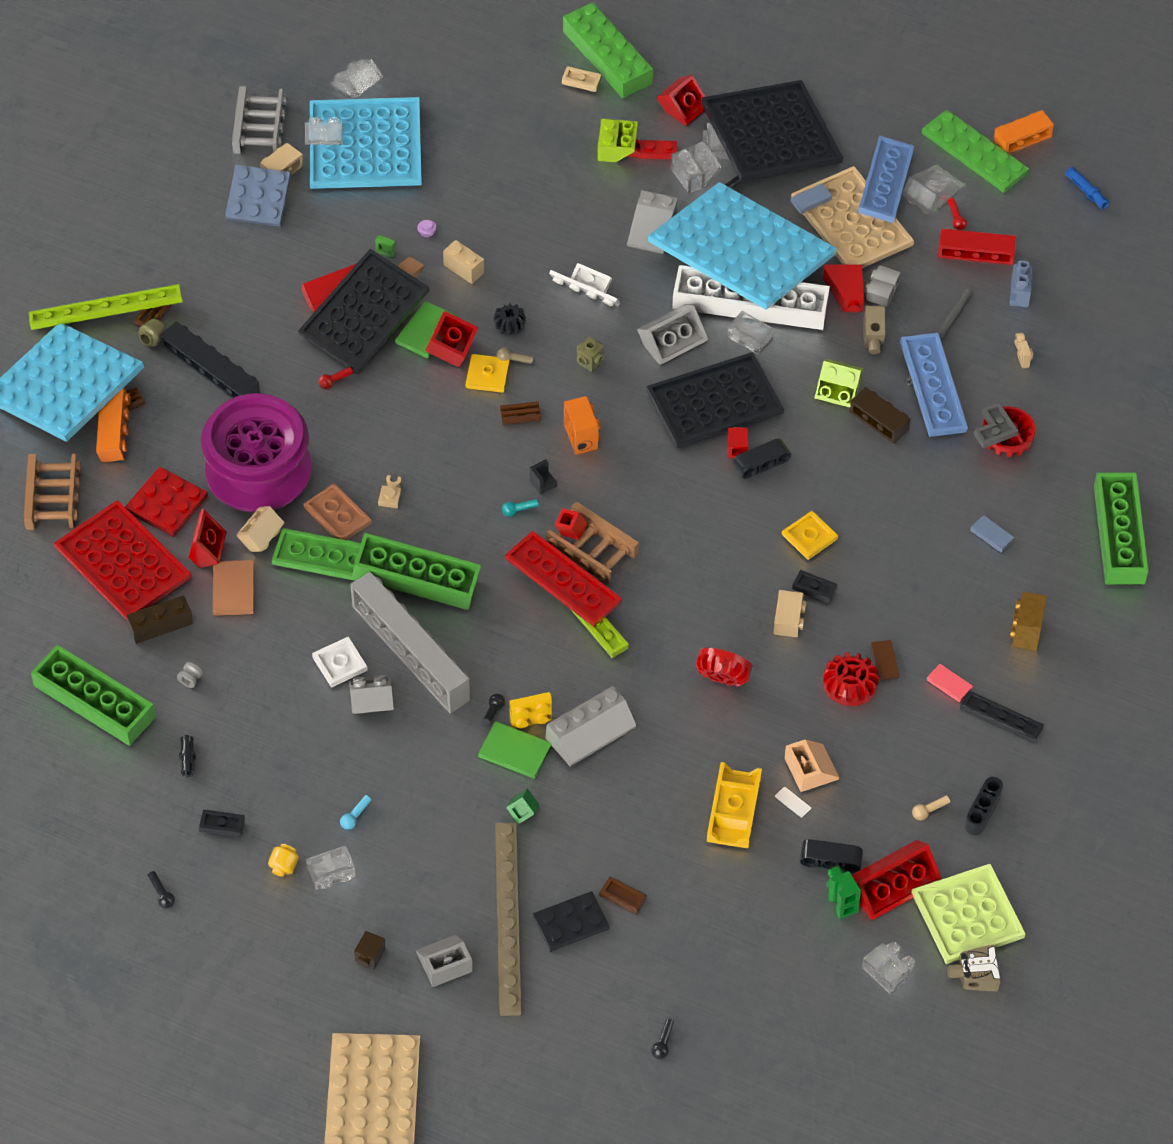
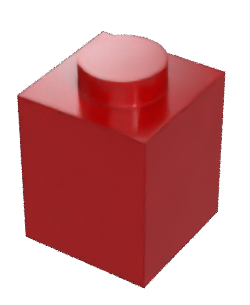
M728 428V458H735L737 455L748 451V428Z
M562 508L554 526L562 536L580 541L588 523L579 512Z

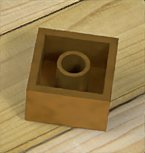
M1023 591L1022 598H1017L1010 638L1014 639L1012 647L1037 651L1047 596Z

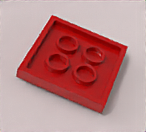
M159 466L125 508L134 517L175 537L206 500L208 492Z

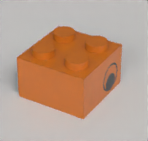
M587 396L564 401V426L575 455L597 450L598 441L601 440L598 431L601 429L600 421L598 418H595L593 403H589Z

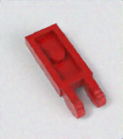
M636 138L635 152L629 154L628 157L676 160L677 141L638 140Z

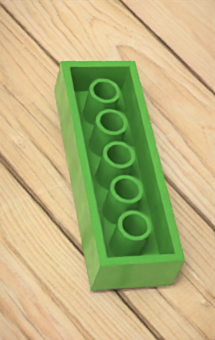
M593 2L563 16V32L622 98L653 84V68Z
M1097 473L1094 493L1105 584H1145L1148 574V563L1137 474Z
M364 532L354 563L352 578L359 579L368 572H371L375 577L381 579L384 587L469 610L481 565Z
M58 644L31 672L33 685L129 746L156 718L153 703Z

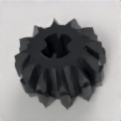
M511 303L508 306L502 304L501 308H496L493 321L496 329H500L501 333L507 332L510 335L511 332L517 334L518 330H523L526 316L523 308H519L518 304L514 306Z

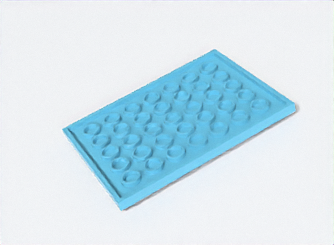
M718 182L648 235V242L765 310L836 255L837 252L836 247L721 182Z

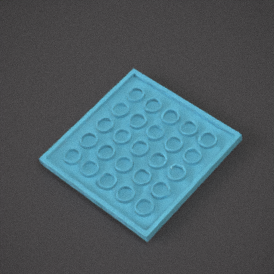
M419 97L310 100V189L422 185Z
M59 324L0 377V408L67 442L144 368V364L142 361L65 324Z

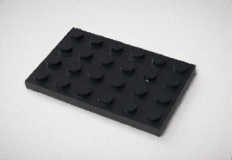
M369 249L303 324L298 333L345 366H351L352 370L358 374L430 289L427 285L377 252Z
M753 352L646 387V391L676 448L728 432V428L744 427L784 414V407Z

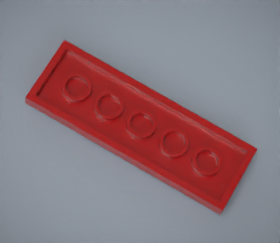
M533 530L505 554V559L593 627L598 625L622 603L620 596Z

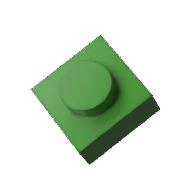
M378 235L375 239L376 252L393 258L396 254L395 241Z

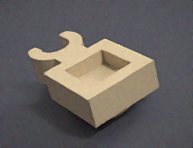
M1016 333L1014 342L1018 349L1017 355L1021 367L1029 368L1030 361L1033 359V350L1029 348L1027 341H1025L1024 333Z
M388 475L386 477L387 486L382 485L378 506L398 508L402 489L400 488L401 477L398 476L396 482H391V475Z

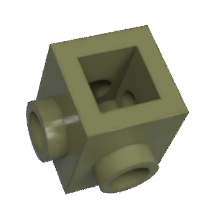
M588 337L577 346V363L589 371L593 372L604 361V346L599 341Z

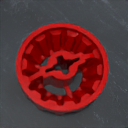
M1003 406V409L1017 428L1018 435L987 448L989 450L996 449V454L998 455L1001 452H1007V457H1011L1014 452L1016 455H1021L1023 451L1029 450L1032 442H1034L1036 431L1034 420L1022 409ZM984 419L983 426L988 425V423Z
M716 648L700 649L696 661L698 673L702 674L704 678H709L712 682L716 681L720 684H727L730 687L733 685L739 687L748 682L753 665L747 659L735 653Z
M845 652L843 657L836 655L833 661H828L826 664L823 687L826 694L836 703L845 706H859L870 701L878 689V668L872 665L870 658L862 659L860 653H857L856 656H850L849 652ZM846 662L858 663L859 665H854V664H849V665H848ZM843 665V673L838 676V668Z

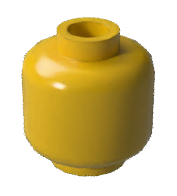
M286 844L274 847L268 861L269 867L273 869L272 873L280 877H284L285 874H292L299 860V855L296 853L297 850Z

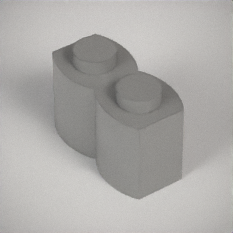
M879 265L877 270L872 272L871 283L866 284L864 290L866 300L888 307L900 282L901 272Z

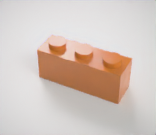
M1041 110L995 128L993 141L997 146L1010 154L1052 137L1054 124L1044 111Z

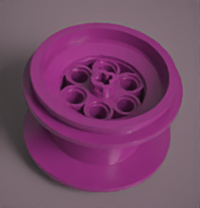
M260 393L241 395L219 406L205 423L201 435V448L206 460L205 476L212 493L224 504L245 512H255L259 507L270 506L275 510L295 500L306 488L312 472L311 457L308 451L309 432L302 415L286 401L272 395Z

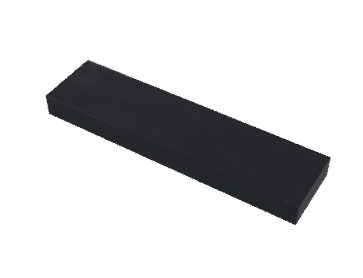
M970 690L960 706V710L1034 744L1044 728V724Z

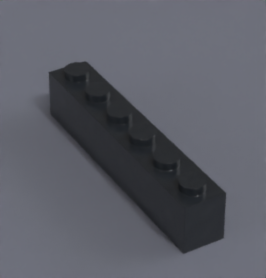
M176 321L160 334L161 345L164 349L230 398L260 393L259 381L256 377L247 374L241 366H236L227 356L220 354L214 346H209L200 336L194 335L187 326H182Z

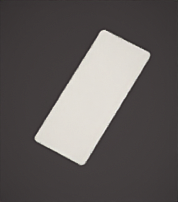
M783 787L775 795L779 801L801 818L812 809L786 787Z

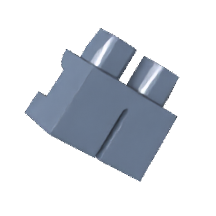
M1018 261V264L1013 265L1009 306H1029L1033 267L1030 266L1029 261Z

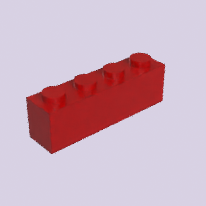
M941 228L938 258L1013 265L1016 236Z

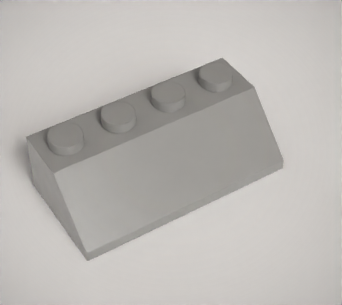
M612 686L548 723L545 739L551 743L552 747L571 767L636 728V724L626 700Z

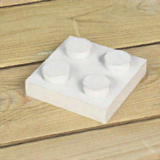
M349 637L312 653V658L331 688L368 671L366 663Z

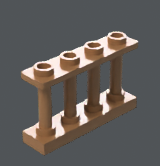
M28 454L24 505L26 530H34V523L43 519H68L69 527L74 528V521H78V510L75 509V505L79 504V493H76V489L80 488V477H77V473L81 472V461H77L76 454H72L71 463H41V461L38 462L36 454ZM41 471H71L70 479H40L38 473H41ZM40 487H70L69 495L37 494V489H40ZM39 503H68V511L38 512L35 509Z
M576 501L572 505V511L579 512L588 523L586 526L588 529L582 534L580 541L576 540L571 544L564 539L565 536H562L560 532L556 534L551 530L546 532V541L579 564L581 568L594 574L598 580L609 584L611 582V569L624 555H629L634 559L639 554V542ZM593 534L603 538L588 555L580 550ZM608 545L618 548L619 550L604 565L595 560Z

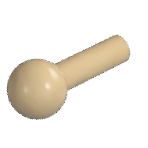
M946 795L927 805L918 804L913 808L912 815L917 820H925L930 812L951 803L950 799Z

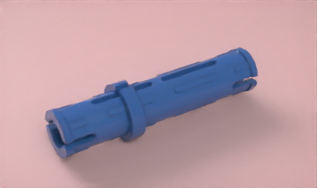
M1070 167L1066 171L1065 175L1087 195L1086 197L1090 201L1096 203L1101 210L1109 206L1110 201L1102 195L1100 189L1094 187L1075 167Z

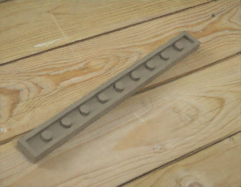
M516 822L495 823L499 1016L521 1015Z

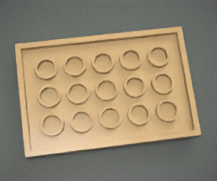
M854 166L791 193V197L821 183L831 193L832 200L802 214L825 242L837 248L835 256L842 264L862 265V268L914 245V240L896 217L894 223L857 213L866 180Z
M332 1034L325 1144H415L420 1035Z

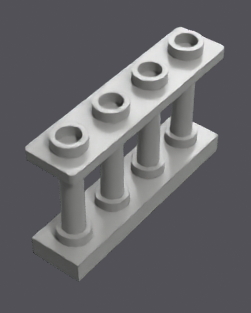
M239 86L232 137L233 154H241V147L245 145L273 146V153L279 147H282V137H280V134H283L284 126L281 121L285 120V109H283V106L287 105V96L283 95L282 88H279L278 97L250 96V94H247L246 86ZM250 103L277 104L276 111L249 110L247 105H250ZM248 117L275 118V124H250L245 122V119H248ZM247 131L274 132L273 138H252L243 135Z

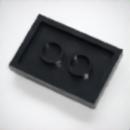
M593 891L533 913V918L550 952L609 930V924Z

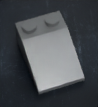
M642 190L636 206L627 246L664 254V250L648 242V235L677 214L678 198Z

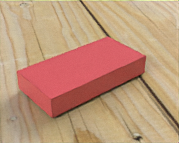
M941 664L927 677L928 682L959 703L973 687Z

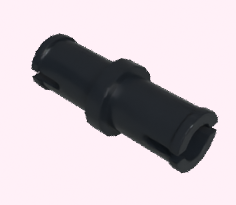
M184 735L180 738L181 752L179 753V759L181 760V774L184 776L186 771V777L195 774L194 760L196 753L193 751L194 738L190 736L189 741V735Z

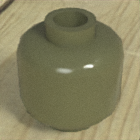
M150 319L139 329L140 341L146 346L156 347L161 343L160 334L166 330V326L157 319Z

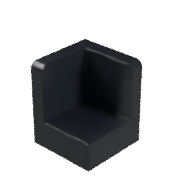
M546 459L530 467V482L539 494L557 487V481L549 472V462Z

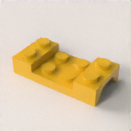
M724 762L720 763L707 832V842L749 848L761 781V768L751 772L732 770Z

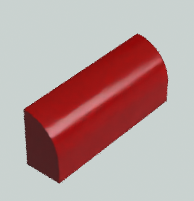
M356 264L302 284L300 289L309 308L313 312L317 310Z

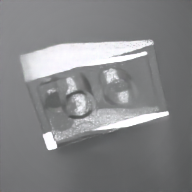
M935 165L910 176L901 195L909 203L918 206L923 213L932 215L940 211L948 203L947 200L955 197L966 184L939 165Z

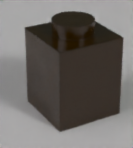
M365 930L354 950L355 962L361 967L375 969L386 949L385 938Z

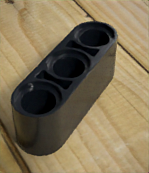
M777 438L737 455L732 463L743 479H749L784 464L791 458V452L782 439Z
M989 777L985 780L967 814L965 829L970 835H979L983 832L1001 798L1003 782L998 777Z
M807 839L802 842L800 863L806 867L826 870L840 866L843 872L856 873L861 870L863 849L855 845Z

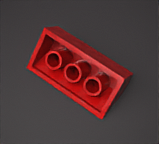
M919 840L913 841L852 875L861 890L859 905L871 920L914 898L912 889L942 880L929 844Z

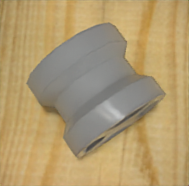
M187 662L183 667L184 670L177 675V679L184 686L193 688L196 685V680L201 678L203 672L197 665Z

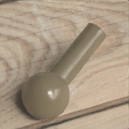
M502 347L497 351V357L503 361L510 359L532 364L533 356L513 353L507 347Z

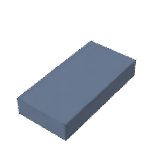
M821 183L791 197L790 202L802 214L832 200V195Z
M984 515L971 526V532L1000 553L1014 541V537Z

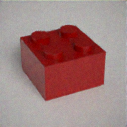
M443 311L425 351L454 366L460 367L479 327Z

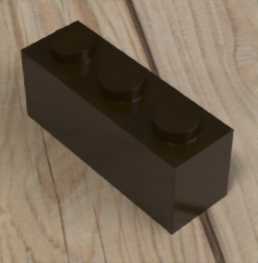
M867 387L851 400L849 412L893 444L909 431L911 418Z
M184 595L127 615L129 630L135 644L193 624L191 609Z

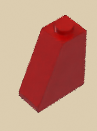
M824 264L823 280L827 286H830L829 290L843 312H863L862 265Z

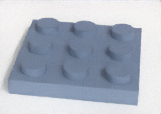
M235 165L225 218L281 227L291 173Z

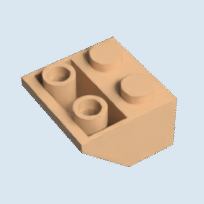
M805 739L786 746L785 761L800 792L839 780V775L823 744Z

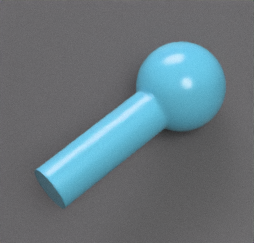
M365 795L351 813H346L341 817V826L347 830L353 829L357 824L356 818L372 799Z

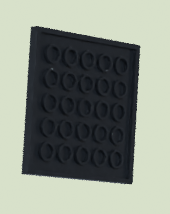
M802 80L701 98V105L740 181L842 163L843 156Z

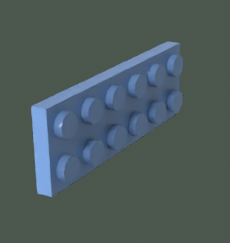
M879 135L857 213L894 223L914 150L913 145Z
M931 333L901 337L900 343L929 437L967 432L968 427L939 334Z

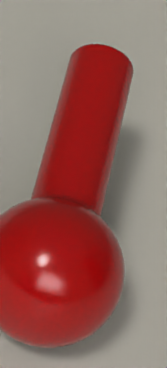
M954 197L949 198L947 201L954 218L952 225L956 230H964L967 227V220L960 215Z
M350 366L331 376L324 374L320 376L318 384L322 389H329L333 386L334 382L353 374V370Z

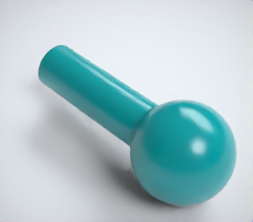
M538 499L517 504L511 501L505 502L502 506V513L505 516L511 517L517 511L539 507Z

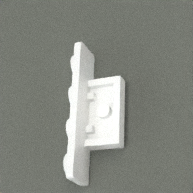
M577 263L571 278L552 270L549 273L553 277V281L560 285L566 283L570 285V289L576 292H580V290L587 292L586 295L592 299L601 298L603 299L602 302L613 307L614 304L620 305V301L617 298L606 294L612 278L579 263Z

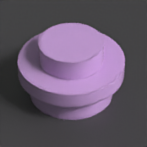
M431 220L421 221L418 224V232L421 236H433L436 232L435 222Z

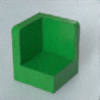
M527 788L513 797L506 808L515 821L520 824L534 815L540 805Z

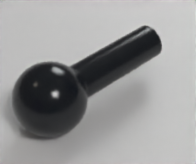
M496 693L490 696V707L483 719L485 725H489L497 709H501L505 705V699L501 694Z
M155 871L150 872L147 876L159 895V906L162 908L172 907L175 902L173 894L166 892Z
M666 1018L659 1041L651 1048V1053L656 1059H664L668 1055L667 1042L674 1024L672 1019Z

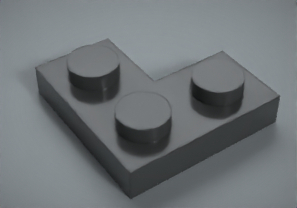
M998 402L982 409L981 414L988 425L975 429L973 434L984 449L1017 436L1018 430Z

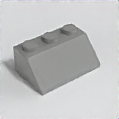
M683 305L637 329L644 347L659 365L708 340L694 305Z

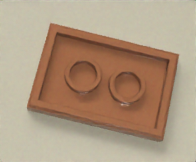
M335 483L303 504L304 509L337 539L348 540L372 524V519Z
M254 560L220 561L219 564L213 565V616L254 614Z

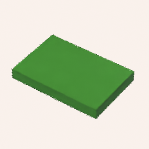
M425 301L395 339V343L429 359L432 354L426 352L425 349L443 311L452 315L455 314Z
M495 721L478 753V757L535 779L552 745L546 740Z

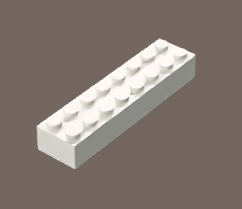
M679 265L673 292L672 309H677L683 305H694L696 311L700 313L823 330L830 286L801 282L765 310L695 268Z

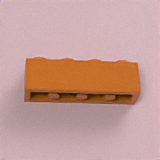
M122 388L99 410L96 452L101 463L124 460L125 452L128 451L126 436L129 435L127 421L130 420V413L127 405L131 404L130 394L126 393L125 388Z

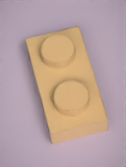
M567 66L562 77V84L597 92L602 80V74Z

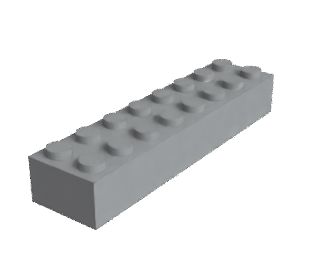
M368 572L350 584L352 607L450 714L470 701L469 675L464 670L461 671L454 658L447 656L441 644L435 643L428 630H423L417 618L412 617L408 613L405 605L396 600L393 592L383 586L379 577H375L371 572Z

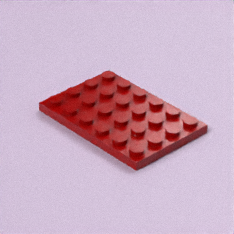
M118 500L54 542V547L126 621L128 614L151 607L192 578L191 573Z

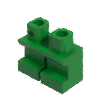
M840 866L829 869L828 876L830 879L827 881L829 889L828 900L837 902L836 914L839 919L859 912L861 890L850 872L843 873Z

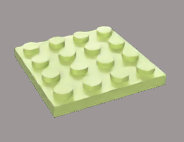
M991 864L912 889L915 902L946 964L958 961L960 953L988 945H994V948L1025 938L1026 934Z

